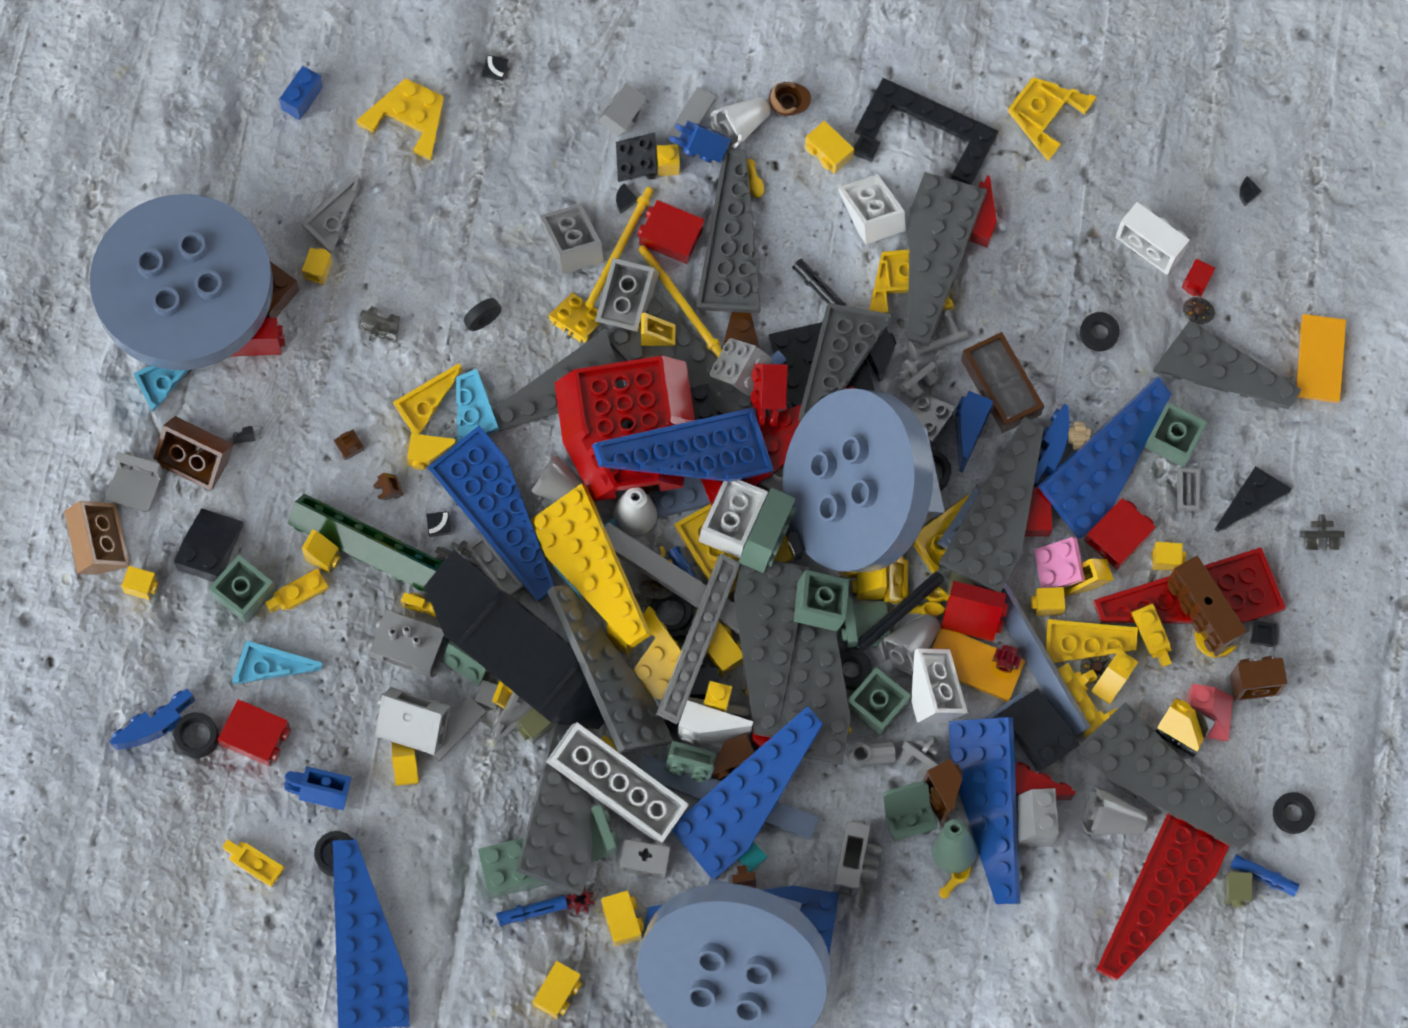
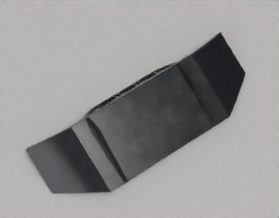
M453 550L424 585L444 636L551 723L569 726L579 723L584 728L600 729L605 721L571 644L514 597L492 583L456 550Z

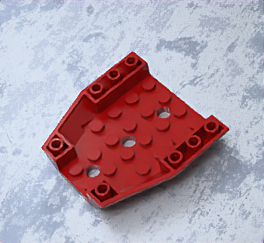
M655 356L572 370L554 382L562 442L581 479L587 485L594 502L615 499V491L657 484L660 486V491L683 488L684 476L599 467L592 445L596 442L695 421L685 361L666 356ZM620 380H625L628 383L625 388L621 389L617 388L615 384ZM626 420L634 423L629 429L621 427V424Z

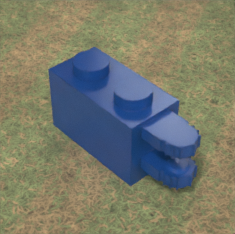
M687 120L685 126L676 123L675 128L682 133L680 138L670 136L669 140L683 147V152L692 157L698 154L700 155L699 158L711 163L714 160L721 163L731 141L729 137Z
M306 766L304 773L297 771H288L286 773L284 790L299 795V800L344 811L350 790L351 777Z

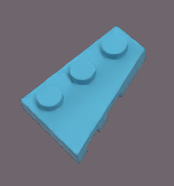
M475 369L457 376V442L478 425L487 435L499 431L500 429L479 371Z

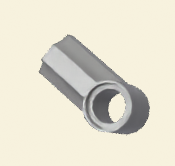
M893 742L878 744L857 743L852 747L848 760L855 768H863L866 765L895 763V746ZM857 751L862 752L865 755V759H857L854 753Z

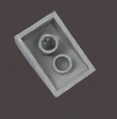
M581 204L540 215L550 247L562 274L604 262L601 241Z
M612 258L595 321L638 332L641 326V314L646 313L654 294L659 275L658 271L653 267Z

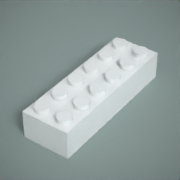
M574 723L570 726L546 760L549 765L653 841L662 843L689 805L579 723Z

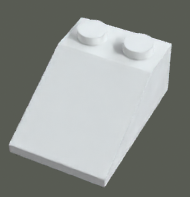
M878 174L838 187L854 226L865 244L906 231L904 210Z
M741 480L734 482L723 481L701 529L699 542L740 558L768 491Z
M950 649L915 650L911 702L917 723H949V721H954L968 713Z
M687 700L678 727V738H681L682 742L694 745V743L706 744L726 741L744 733L750 738L753 721Z

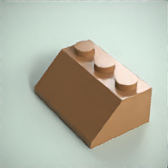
M79 501L64 511L77 574L97 575L130 566L117 504Z

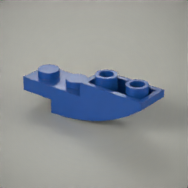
M1066 404L1062 406L1061 410L1056 408L1050 419L1053 423L1050 428L1046 426L1043 430L1040 446L1043 449L1039 453V463L1033 487L1038 485L1044 473L1050 476L1060 463L1069 432V409Z
M186 688L184 691L181 690L174 694L171 698L172 701L166 706L162 705L157 708L153 713V717H150L146 711L135 715L130 720L128 726L124 729L120 728L113 733L112 739L109 740L115 750L137 747L174 730L178 720L181 719L179 714L196 701L193 694Z

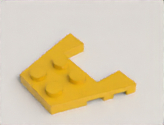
M1032 77L1010 105L1008 113L1045 159L1050 161L1060 148L1061 143L1045 134L1046 128L1066 103L1086 114L1097 97L1092 94L1085 95L1079 93V90L1072 88L1071 90L1058 87V84Z
M405 78L360 116L356 122L358 126L374 133L386 115L421 132L422 135L413 148L414 153L431 160L444 98L442 95Z
M909 249L881 253L869 310L888 314L886 294L907 293L909 291ZM949 297L946 300L943 311L953 310L954 308L953 302Z
M649 606L643 613V617L651 635L655 639L635 666L633 672L653 698L662 700L680 655L681 647L672 638L663 622L659 620L653 608Z

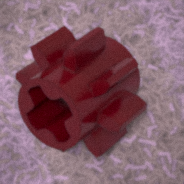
M1003 645L1002 649H996L992 661L997 662L996 668L998 670L1011 673L1013 668L1018 670L1022 656H1018L1019 650L1017 648Z
M584 886L581 895L574 893L573 895H567V900L572 901L568 905V909L574 908L577 916L582 911L589 914L588 907L595 906V902L590 900L594 893H587ZM580 896L581 899L585 898V904L582 905L580 902L576 903L577 897Z

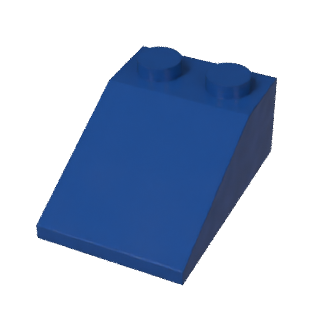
M968 391L966 397H961L954 415L958 417L956 437L958 468L961 473H963L993 404L992 400Z

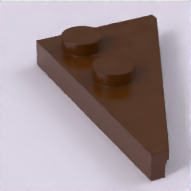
M731 313L723 346L730 338L759 348L751 313Z

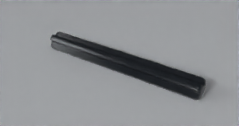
M936 571L858 638L857 646L863 651L869 648L944 582L942 574Z

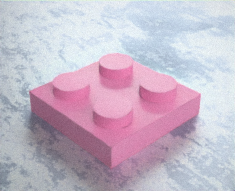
M1070 537L1034 549L1041 588H1065L1085 581L1077 538Z

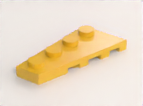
M1047 619L1045 649L1053 663L1116 654L1119 649L1123 652L1136 651L1138 627Z

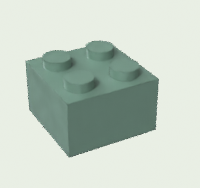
M1167 402L1144 448L1184 467L1207 421Z
M240 555L232 561L208 588L214 599L244 623L250 620L276 590L273 581Z
M805 570L797 582L794 622L838 631L846 620L849 580Z
M876 667L848 699L849 711L881 736L909 704L911 695Z

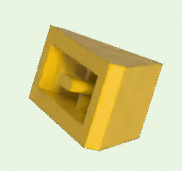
M647 313L641 314V346L675 345V324Z
M391 741L395 785L419 784L416 750Z

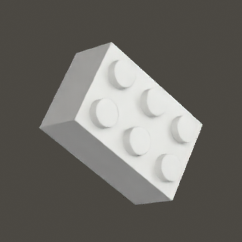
M1138 202L1121 220L1115 237L1166 275L1181 260L1190 241L1184 232L1174 229L1166 219L1156 216L1148 206L1141 205Z

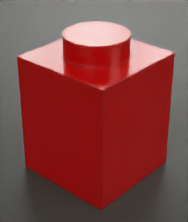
M1196 258L1181 288L1185 289L1192 296L1197 295L1201 297L1214 273L1215 267Z

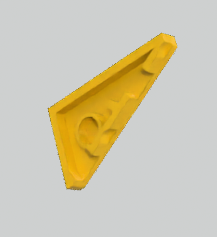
M460 363L393 401V405L412 434L422 433L455 383L456 377L462 372Z
M970 494L965 495L946 509L945 513L935 517L923 526L913 543V546L931 573L938 571L939 562L946 551L945 548L937 543Z

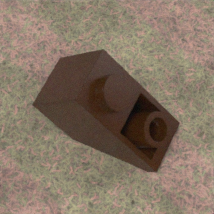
M746 733L724 741L714 764V770L711 775L712 779H725L754 753Z

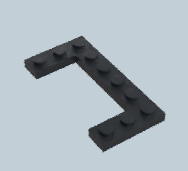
M882 78L855 129V133L858 135L863 133L876 139L893 107L968 142L951 178L972 185L999 131L888 79Z

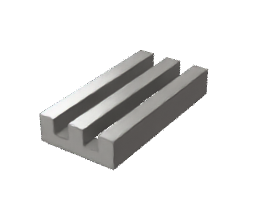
M1178 467L1177 512H1200L1201 469ZM1183 473H1186V505H1183ZM1191 473L1195 474V506H1191Z

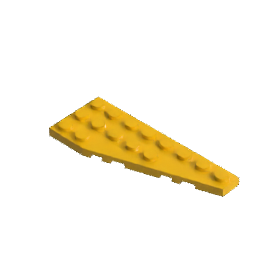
M581 483L530 519L545 556L629 646L635 647L651 636L587 485Z

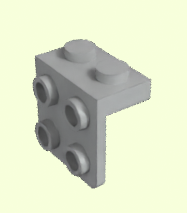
M730 338L723 346V350L713 364L709 375L713 379L733 385L745 395L751 397L754 383L751 373L754 363L770 364L773 358L755 345Z
M117 451L114 459L117 464V470L107 494L108 501L142 512H148L164 473L161 465L153 458L147 457L145 460L138 458L132 452L125 451V453Z

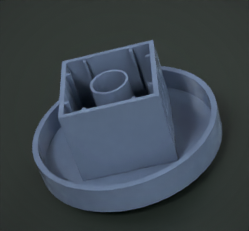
M177 194L158 197L134 207L121 216L108 229L93 257L90 272V290L95 310L105 331L125 353L138 361L157 368L191 370L213 365L230 357L254 337L264 322L270 308L273 293V274L264 242L246 217L218 200L199 195Z
M839 390L818 401L799 423L786 455L783 473V493L796 498L792 506L796 508V511L790 522L792 532L796 531L803 550L815 562L837 571L872 572L883 569L897 561L911 547L919 535L924 522L945 513L927 428L922 427L915 414L898 398L884 392L872 390Z
M710 878L708 885L695 887L674 896L654 914L647 926L639 950L637 974L647 1003L669 1028H812L823 1010L831 978L830 957L827 947L815 926L800 912L802 903L778 897L757 888Z

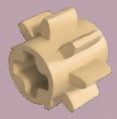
M1074 422L1073 427H1069L1067 444H1072V449L1078 450L1091 438V429L1086 428L1085 422Z

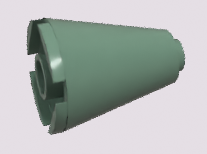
M953 819L949 820L932 843L931 852L932 858L938 867L940 866L949 873H961L968 870L977 858L978 848L976 841L965 824L960 820Z

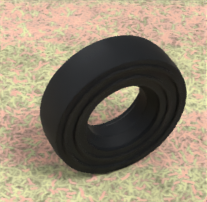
M489 298L471 308L463 321L470 331H477L493 322L501 313L502 308L495 298Z
M1095 312L1088 315L1080 327L1082 342L1093 351L1102 352L1109 350L1116 344L1120 335V328L1116 319L1104 312ZM1098 324L1105 326L1108 330V336L1104 339L1095 338L1091 332L1093 326Z
M845 649L839 652L842 670L843 665L849 661H854L860 666V673L856 677H848L843 672L845 688L847 690H856L872 672V664L864 652L858 649Z
M1290 792L1278 798L1273 806L1272 815L1279 829L1289 834H1298L1311 826L1315 810L1312 802L1305 795ZM1287 806H1298L1302 811V818L1299 821H1290L1285 815Z

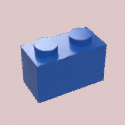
M302 65L279 98L281 110L300 120L323 88L321 75Z

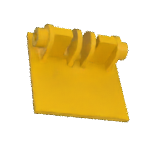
M572 292L548 315L550 317L549 320L552 321V325L557 326L564 333L569 330L568 335L571 336L573 334V338L578 340L579 343H586L590 339L589 335L601 324L595 321L598 309L595 307L588 308L585 305L586 301Z

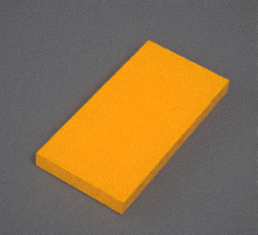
M1302 314L1296 387L1300 388L1301 392L1297 398L1332 403L1340 402L1346 329L1345 319Z
M940 628L932 649H950L960 683L1006 702L1010 700L1025 660L1021 659L1018 670L1013 668L1011 673L1000 671L996 668L997 662L992 661L997 648L958 632Z

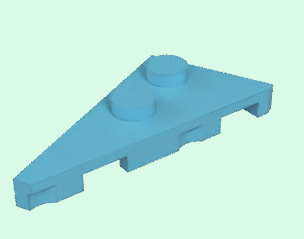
M150 365L133 373L151 412H154L189 370H169Z
M246 640L232 682L233 684H242L322 670L323 663Z

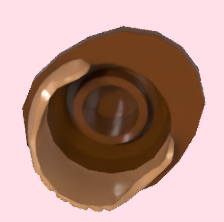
M781 82L777 83L770 90L768 101L771 109L777 114L787 117L806 111L811 103V94L806 87L798 83Z

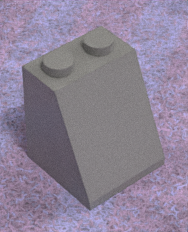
M1032 789L1016 796L1018 848L1051 847L1059 835L1055 789Z

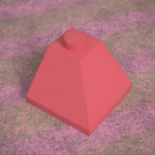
M1192 684L1188 690L1186 702L1191 707L1216 721L1206 738L1228 742L1233 697L1215 687Z

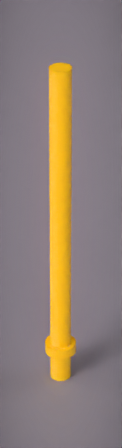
M646 187L642 196L638 197V204L585 304L588 308L594 307L606 284L612 258L619 259L645 207L649 206L650 198L654 192L652 188Z
M645 245L641 246L638 249L640 254L650 267L658 271L660 281L706 341L709 351H713L718 358L722 351L718 339H714Z

